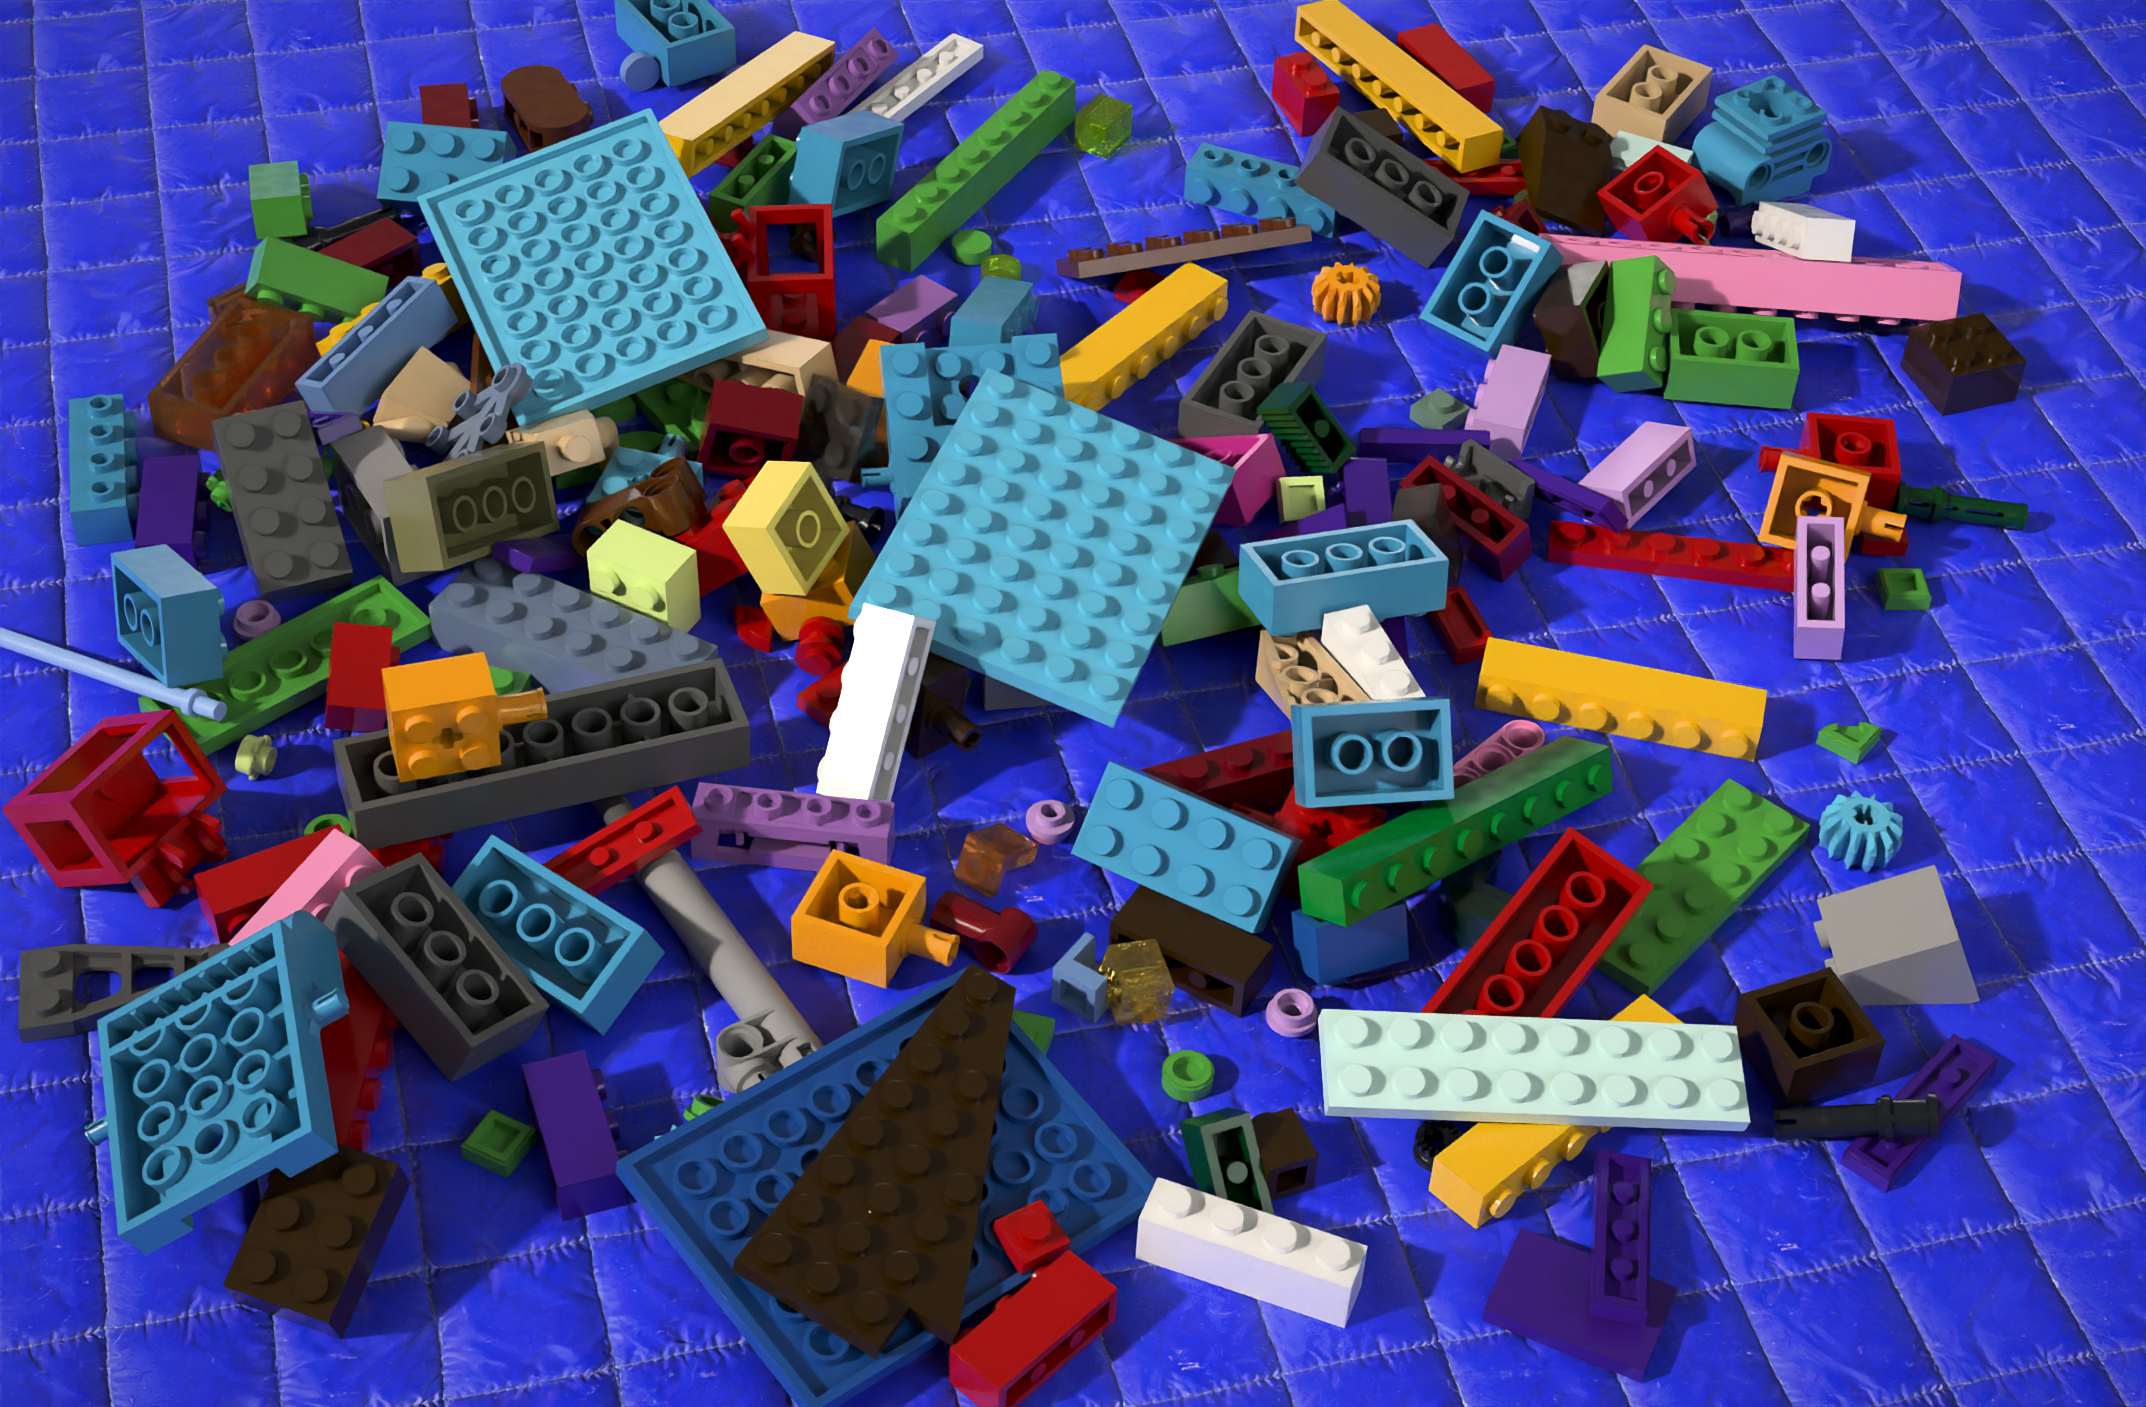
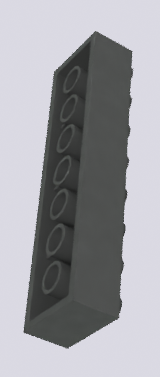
M722 658L545 695L548 712L547 720L541 719L503 726V731L499 732L501 765L400 783L388 729L332 741L338 784L355 840L370 851L750 766V723Z

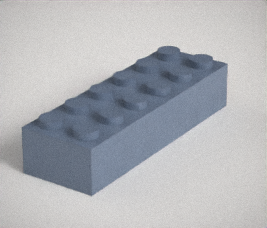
M492 554L475 559L428 605L434 646L457 656L485 652L488 665L528 673L531 675L532 687H542L543 691L548 694L719 658L718 646L539 573L526 574L494 560L491 557Z

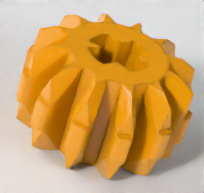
M1336 262L1334 267H1322L1320 274L1315 276V281L1312 283L1311 295L1313 296L1314 313L1323 315L1325 322L1334 320L1338 322L1339 326L1343 323L1357 326L1359 321L1369 322L1372 314L1377 313V308L1380 306L1381 293L1378 276L1369 273V269L1366 266L1358 268L1354 266L1353 262L1350 265H1342Z

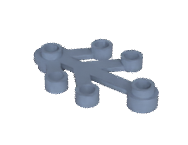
M514 363L510 366L505 365L496 372L491 386L475 395L468 389L462 391L455 399L452 411L465 419V421L450 430L443 425L436 426L427 437L426 446L438 455H443L451 446L455 445L443 460L445 462L481 451L484 439L490 444L496 443L506 431V420L510 406H514L522 401L531 388L532 377L527 374L526 367L520 363Z

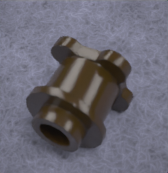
M816 223L788 224V232L791 237L789 240L791 251L795 254L803 253L809 256L811 261L818 262ZM833 228V237L835 242V240L837 239V234L835 229Z

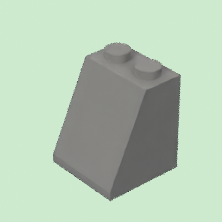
M1935 865L1817 899L1822 920L1813 922L1822 951L1831 948L1833 957L1824 960L1826 968L1831 967L1858 1005L1971 1004L1980 1001Z

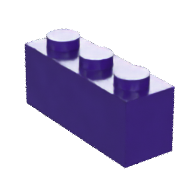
M200 455L144 458L135 538V549L167 544L198 572L200 558H207L208 553L207 537L202 529L210 528L209 504L205 499H211L210 494L212 493L206 486L211 473L203 472Z
M585 1050L521 1065L526 1102L534 1128L537 1131V1139L562 1221L627 1205L625 1185L615 1174L616 1161L627 1156L628 1152L626 1149L618 1151L616 1149L614 1141L620 1140V1133L613 1108L604 1110L601 1103L602 1100L607 1099V1093L600 1068L590 1069Z

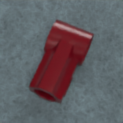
M946 890L940 896L930 917V928L960 936V944L972 949L977 960L986 969L997 974L1008 973L1038 937V929L1034 921L1020 909L1006 907L999 913L954 891L949 892Z

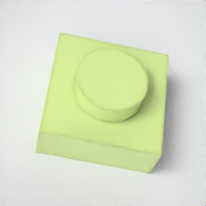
M1322 476L1283 477L1275 481L1280 524H1291L1326 510Z

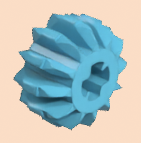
M1856 790L1850 797L1837 794L1831 805H1827L1826 810L1822 812L1819 822L1821 826L1819 846L1828 850L1829 860H1843L1846 870L1852 865L1860 866L1866 873L1873 865L1885 869L1891 858H1895L1896 852L1900 851L1903 841V816L1893 812V803L1878 802L1876 794L1870 798L1862 797Z

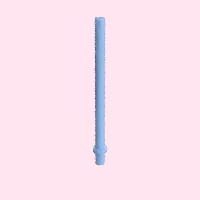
M0 627V647L181 708L184 715L192 718L204 716L220 721L226 715V704L209 698L203 690L197 688H190L188 690L179 687L167 688L163 683L153 678Z

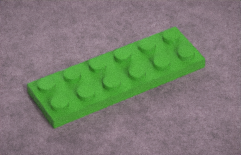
M380 574L229 651L227 659L222 660L224 678L177 686L185 690L190 688L203 690L209 698L225 703L227 712L222 720L216 721L204 716L192 718L184 715L181 708L146 696L138 698L140 711L144 713L174 709L205 756H208L327 693L330 645L334 622L393 627L392 646H399L401 654L433 637L431 620ZM162 733L174 745L167 733Z
M1728 778L1633 870L1654 884V887L1637 916L1599 963L1596 970L1638 996L1645 994L1650 997L1807 839L1811 825Z

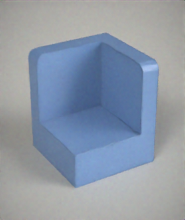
M1085 932L1053 967L1051 1001L1095 1024L1126 989V979L1095 962L1096 936Z

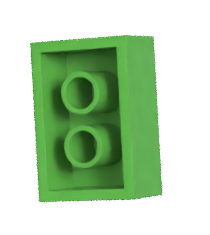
M1670 308L1672 328L1667 335L1666 353L1668 365L1666 370L1663 371L1662 379L1664 399L1680 402L1718 403L1726 406H1756L1764 409L1791 408L1800 371L1794 318Z

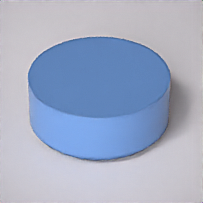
M644 51L631 53L623 60L620 67L621 79L631 90L636 92L650 89L655 85L660 76L658 62L649 53Z

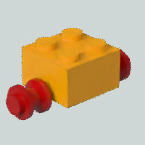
M855 520L846 522L850 529L849 533L806 596L763 592L761 595L760 605L782 641L785 643L799 639L800 643L796 648L795 661L803 671L812 675L824 676L841 665V648L844 646L846 637L843 627L854 625L856 622L847 618L850 604L877 559Z

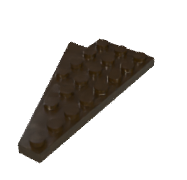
M974 963L968 966L735 1258L733 1272L874 1359L879 1357L906 1319L952 1346L960 1328L1016 993L1015 987Z

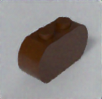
M546 65L520 67L509 72L501 81L504 117L530 153L590 131V125L594 124V116L589 103L582 101L574 83L568 82L561 71L555 67Z

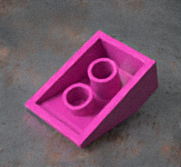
M1272 433L1165 439L1236 469L1233 481L1211 525L1229 524L1230 527H1240L1248 524L1253 520L1257 511L1266 502L1274 498L1276 493L1275 481L1279 478L1287 477Z

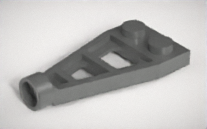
M229 942L213 944L205 948L67 944L21 951L18 1031L22 1043L73 1036L98 1028L97 1020L160 986L142 991L136 990V971L138 969L147 967L173 968L175 978L231 946L228 944ZM91 970L113 971L121 975V988L110 997L84 1004L77 1001V978L80 974Z

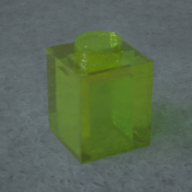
M1099 93L1075 115L1074 147L1108 159L1131 138L1133 105Z

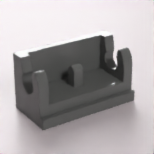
M1471 438L1462 443L1459 453L1460 458L1457 464L1456 459L1450 455L1446 457L1443 464L1521 520L1526 521L1530 518L1536 485L1535 480Z

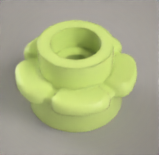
M248 734L242 740L236 754V771L249 775V780L255 781L259 774L269 775L277 759V748L272 747L271 737L268 735L257 737Z

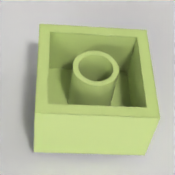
M618 519L587 550L591 595L685 633H688L701 619L697 554L695 549Z

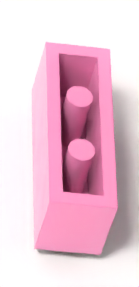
M334 828L228 944L233 946L298 910L311 913L323 923L341 889L386 868L361 843Z

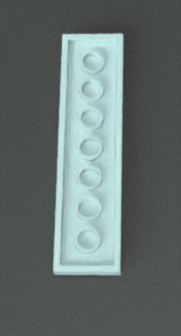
M1322 1009L1318 1017L1325 1116L1745 1131L1751 1123L1737 1026Z

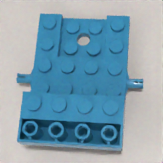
M1057 334L1012 336L1010 343L926 349L925 342L880 345L878 361L889 463L888 467L861 468L863 488L890 486L894 496L896 523H898L969 400L962 396L959 386L966 381L979 383L987 368L1065 399Z
M298 910L97 1020L106 1115L91 1124L85 1125L84 1129L87 1130L85 1135L94 1146H99L102 1142L109 1139L118 1236L146 1256L193 1231L192 1213L275 1168H278L291 1178L338 1152L320 1030L349 1014L348 1009L350 1005L345 994L336 935L311 913ZM223 1135L221 1143L214 1150L217 1144V1138Z

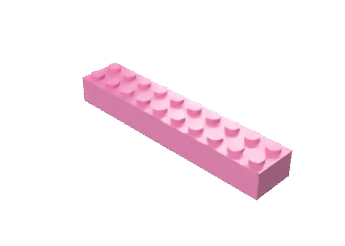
M1539 233V237L1551 242L1563 256L1564 260L1561 265L1607 260L1610 268V261L1651 255L1658 256L1675 272L1676 290L1672 294L1671 308L1693 310L1695 309V303H1703L1711 306L1712 311L1734 313L1736 312V306H1744L1752 309L1754 314L1776 316L1778 309H1785L1786 311L1794 312L1793 316L1808 319H1817L1819 312H1825L1835 315L1834 319L1848 322H1859L1860 315H1866L1876 318L1875 322L1889 325H1900L1901 318L1917 321V325L1956 318L1962 272L1941 262L1851 256V262L1808 260L1777 250Z

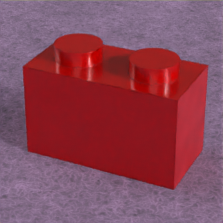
M1295 52L1288 56L1275 58L1271 97L1300 137L1315 135L1334 109L1339 106L1340 91L1310 52Z
M334 622L330 645L324 728L361 732H375L384 729L387 712L382 668L399 666L400 647L392 646L393 627Z

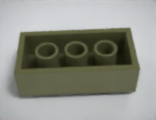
M544 441L500 444L383 481L401 573L447 570L492 554L495 541L541 537L561 530Z

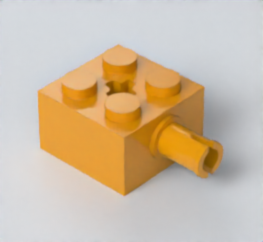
M1784 451L1780 457L1758 541L1794 550L1797 516H1810V508L1804 506L1803 501H1810L1815 495L1821 497V504L1827 507V511H1820L1817 516L1844 517V563H1846L1854 535L1859 536L1860 532L1895 540V542L1899 543L1903 529L1885 524L1904 528L1907 515L1867 506L1868 501H1865V496L1871 479V472Z
M485 652L382 668L389 739L400 783L501 765L499 732L503 731V726L548 719L546 699L542 687L536 688V690L497 696Z
M833 849L791 917L792 959L885 989L888 987L903 958L909 954L950 967L959 949L960 936L923 926L926 920V877Z

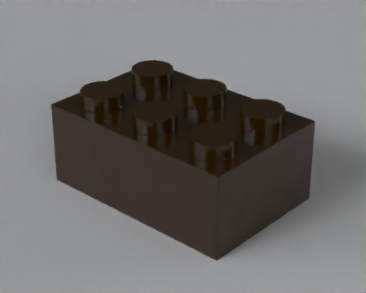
M337 1143V1153L291 1178L276 1168L224 1281L223 1287L240 1304L342 1339L411 1183L399 1164Z

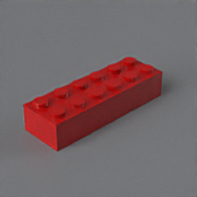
M1570 826L1420 1013L1558 1018L1637 916L1652 891L1654 884Z

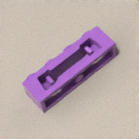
M873 27L772 124L786 139L796 142L803 126L837 117L900 54Z
M703 782L698 784L692 811L703 832L691 838L693 859L819 872L831 853V845L836 844V848L839 851L846 852L849 846L859 848L860 857L884 865H891L895 845L894 802ZM720 834H736V845L744 844V834L754 837L750 849L718 845Z

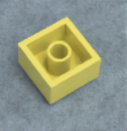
M767 461L722 525L763 593L803 596L808 594L850 531L812 463Z

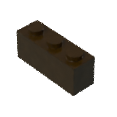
M1141 884L1110 921L1108 956L1239 1018L1243 1016L1270 979L1274 945L1254 934L1246 933L1218 920L1214 916L1203 913Z

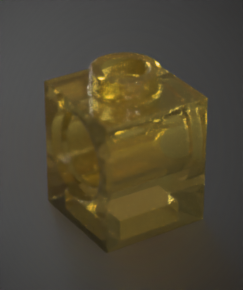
M1156 938L1108 945L1098 973L1107 977L1106 999L1116 1025L1135 1022L1144 1025L1164 1018L1176 988Z

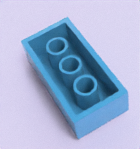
M1412 519L1240 544L1238 594L1271 636L1291 637L1298 632L1322 629L1324 614L1362 605L1369 606L1378 622H1382L1385 618L1404 615L1419 617L1430 611L1445 609L1449 559Z
M1109 761L1071 854L1255 934L1264 932L1302 840L1127 764Z
M493 834L451 887L454 893L544 999L602 1036L605 1035L665 953L646 929Z

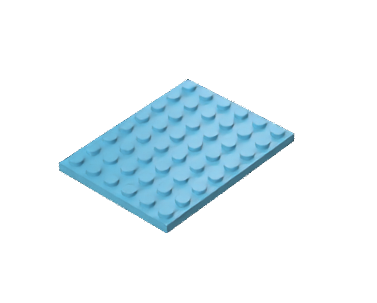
M651 108L416 197L495 374L505 365L510 366L514 363H520L526 367L527 374L532 377V385L527 395L518 404L510 406L519 427L584 409L588 411L769 340L765 324Z
M987 368L850 604L847 618L856 621L862 612L863 604L866 603L934 620L936 625L929 652L1114 728L1233 481L1236 469Z

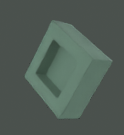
M1437 388L1411 405L1409 419L1425 429L1455 430L1466 423L1471 407L1442 389Z

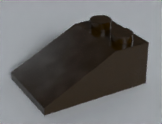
M1540 105L1515 139L1530 205L1538 216L1587 235L1600 238L1604 229L1605 210L1596 193L1609 183L1612 152L1607 133L1598 124L1592 122L1585 123L1571 117L1563 110H1553Z

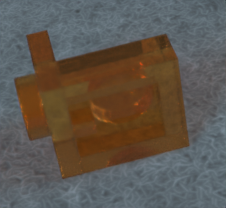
M1002 822L967 833L954 875L957 879L986 897H994L998 895L1005 872L1033 863L1039 845Z

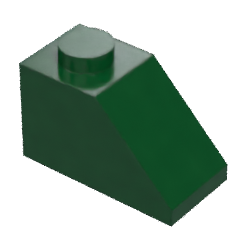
M1227 1107L1179 1121L1191 1174L1200 1191L1274 1215L1250 1112Z

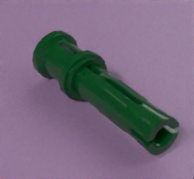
M1904 481L1899 482L1891 511L1902 515L1906 514L1907 517L1925 519L1927 524L1933 525L1940 523L1944 519L1977 525L2013 528L2019 531L2024 530L2028 519V505L2026 503L2019 504L1947 494L1946 490L1941 486L1933 485L1931 489L1906 486ZM1909 501H1916V502H1923V503H1922V504H1917V503H1910ZM1969 508V509L1984 510V511H1991V512H1998V513H1997V514H1989V513H1982V512H1975V511H1967L1966 509Z

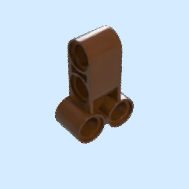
M683 456L672 458L656 467L648 479L595 501L583 508L572 532L571 542L573 548L578 554L587 558V550L602 535H594L586 527L594 526L605 533L618 519L655 534L661 531L666 536L679 534L692 527L700 519L701 514L697 508L705 502L707 494L686 458ZM626 509H636L644 517L634 518L626 512Z

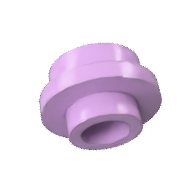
M252 600L242 604L238 608L233 620L235 634L245 641H251L281 625L280 614L269 602L264 600Z
M1057 800L1039 801L1033 804L1026 813V826L1031 832L1032 837L1042 844H1059L1068 837L1074 828L1075 815L1073 810L1067 804Z
M1293 988L1281 990L1267 1005L1266 1021L1273 1031L1282 1036H1304L1310 1033L1317 1023V1008L1312 998L1302 990Z

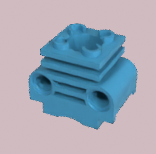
M1772 75L1717 96L1715 104L1720 108L1713 110L1712 117L1717 121L1705 126L1696 136L1692 146V151L1694 152L1691 166L1697 170L1700 169L1705 179L1712 185L1727 189L1735 198V204L1739 207L1747 209L1753 203H1759V201L1776 202L1781 198L1795 197L1809 191L1812 178L1827 172L1832 142L1822 134L1824 125L1820 121L1826 119L1828 112L1813 103L1810 98L1803 96L1786 84L1783 79Z

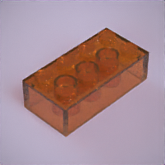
M236 296L147 395L155 437L216 452L211 437L212 420L232 416L235 413H245L277 406L295 385L294 383L319 356L312 315L269 304H261L254 300Z

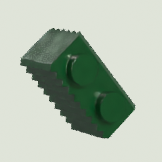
M1294 381L1292 383H1280L1257 408V414L1262 415V421H1267L1266 427L1271 428L1272 434H1276V440L1281 441V447H1286V453L1290 454V460H1295V466H1300V473H1336L1357 450L1355 443L1310 381L1306 383L1304 381L1301 383L1299 381L1297 383Z

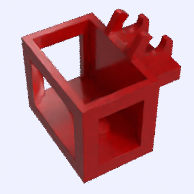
M832 204L748 206V215L741 208L732 211L731 219L738 224V229L734 233H720L716 229L715 231L766 329L830 342L837 336ZM816 223L819 272L770 273L766 224Z
M174 709L104 717L1 808L58 888L123 884L130 881L149 908L162 907L175 894H188L196 887L194 880L185 878L200 863L222 862L229 855L227 848H223L227 844L219 834L223 830L221 822L204 812L228 788ZM166 732L195 775L159 779L140 751L160 733Z

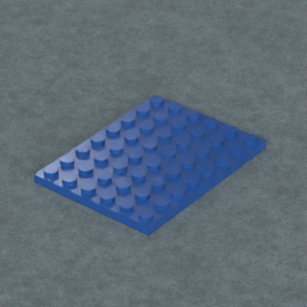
M967 967L616 1161L615 1174L798 1407H839L943 1340L906 1319L879 1357L874 1359L733 1272L734 1260ZM1012 1018L959 1331L992 1311L996 1303L1005 1295L1016 1294L1029 1283L1033 1273L1037 1270L1036 1268L1026 1274H1019L992 1234L995 1220L1042 1199L1070 1239L1069 1250L1079 1256L1137 1220L1156 1182Z

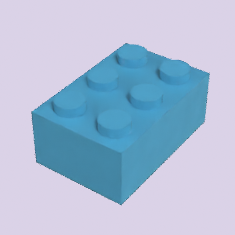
M614 0L617 34L634 52H647L658 62L660 66L659 78L669 88L683 86L690 81L706 76L718 75L722 71L737 67L735 27L707 0Z
M864 109L803 126L795 144L797 155L794 170L788 182L790 190L788 205L832 204V218L890 200L905 124Z
M387 121L377 200L383 207L391 205L397 214L424 216L416 197L512 161L516 158L517 147L506 131Z
M1482 209L1419 318L1432 332L1487 360H1496L1502 344L1510 346L1515 344L1564 258L1551 242Z
M167 544L110 553L118 642L167 688L224 678L222 660L227 659L228 648L225 637L220 632L219 616H222L225 611L221 590Z
M1429 696L1291 705L1295 804L1305 808L1454 799L1449 698Z

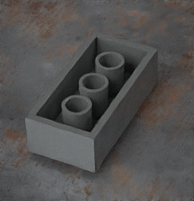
M1339 106L1334 109L1313 136L1294 181L1296 185L1304 189L1309 195L1323 201L1337 210L1340 215L1354 221L1376 238L1382 239L1402 252L1407 258L1416 261L1427 269L1453 240L1470 193L1469 190Z
M1250 310L1180 401L1177 439L1271 433V428L1266 427L1267 421H1262V415L1257 414L1258 406L1282 382L1292 383L1294 381L1297 383L1299 381L1301 383L1304 381L1306 383L1310 381L1313 387H1315L1323 376L1328 335Z
M304 400L212 420L211 437L258 600H264L274 605L351 586L353 569Z
M421 852L341 889L323 922L336 935L339 949L450 1083L527 1042L550 1007Z

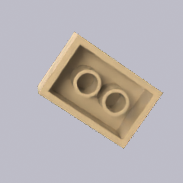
M1644 44L1596 95L1591 122L1598 124L1606 131L1609 144L1612 143L1619 130L1672 145L1706 107L1713 68Z

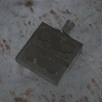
M813 374L800 421L798 441L792 459L799 462H811L829 494L831 493L834 479L862 484L861 468H879L885 443L875 440L874 437L885 399L828 376Z

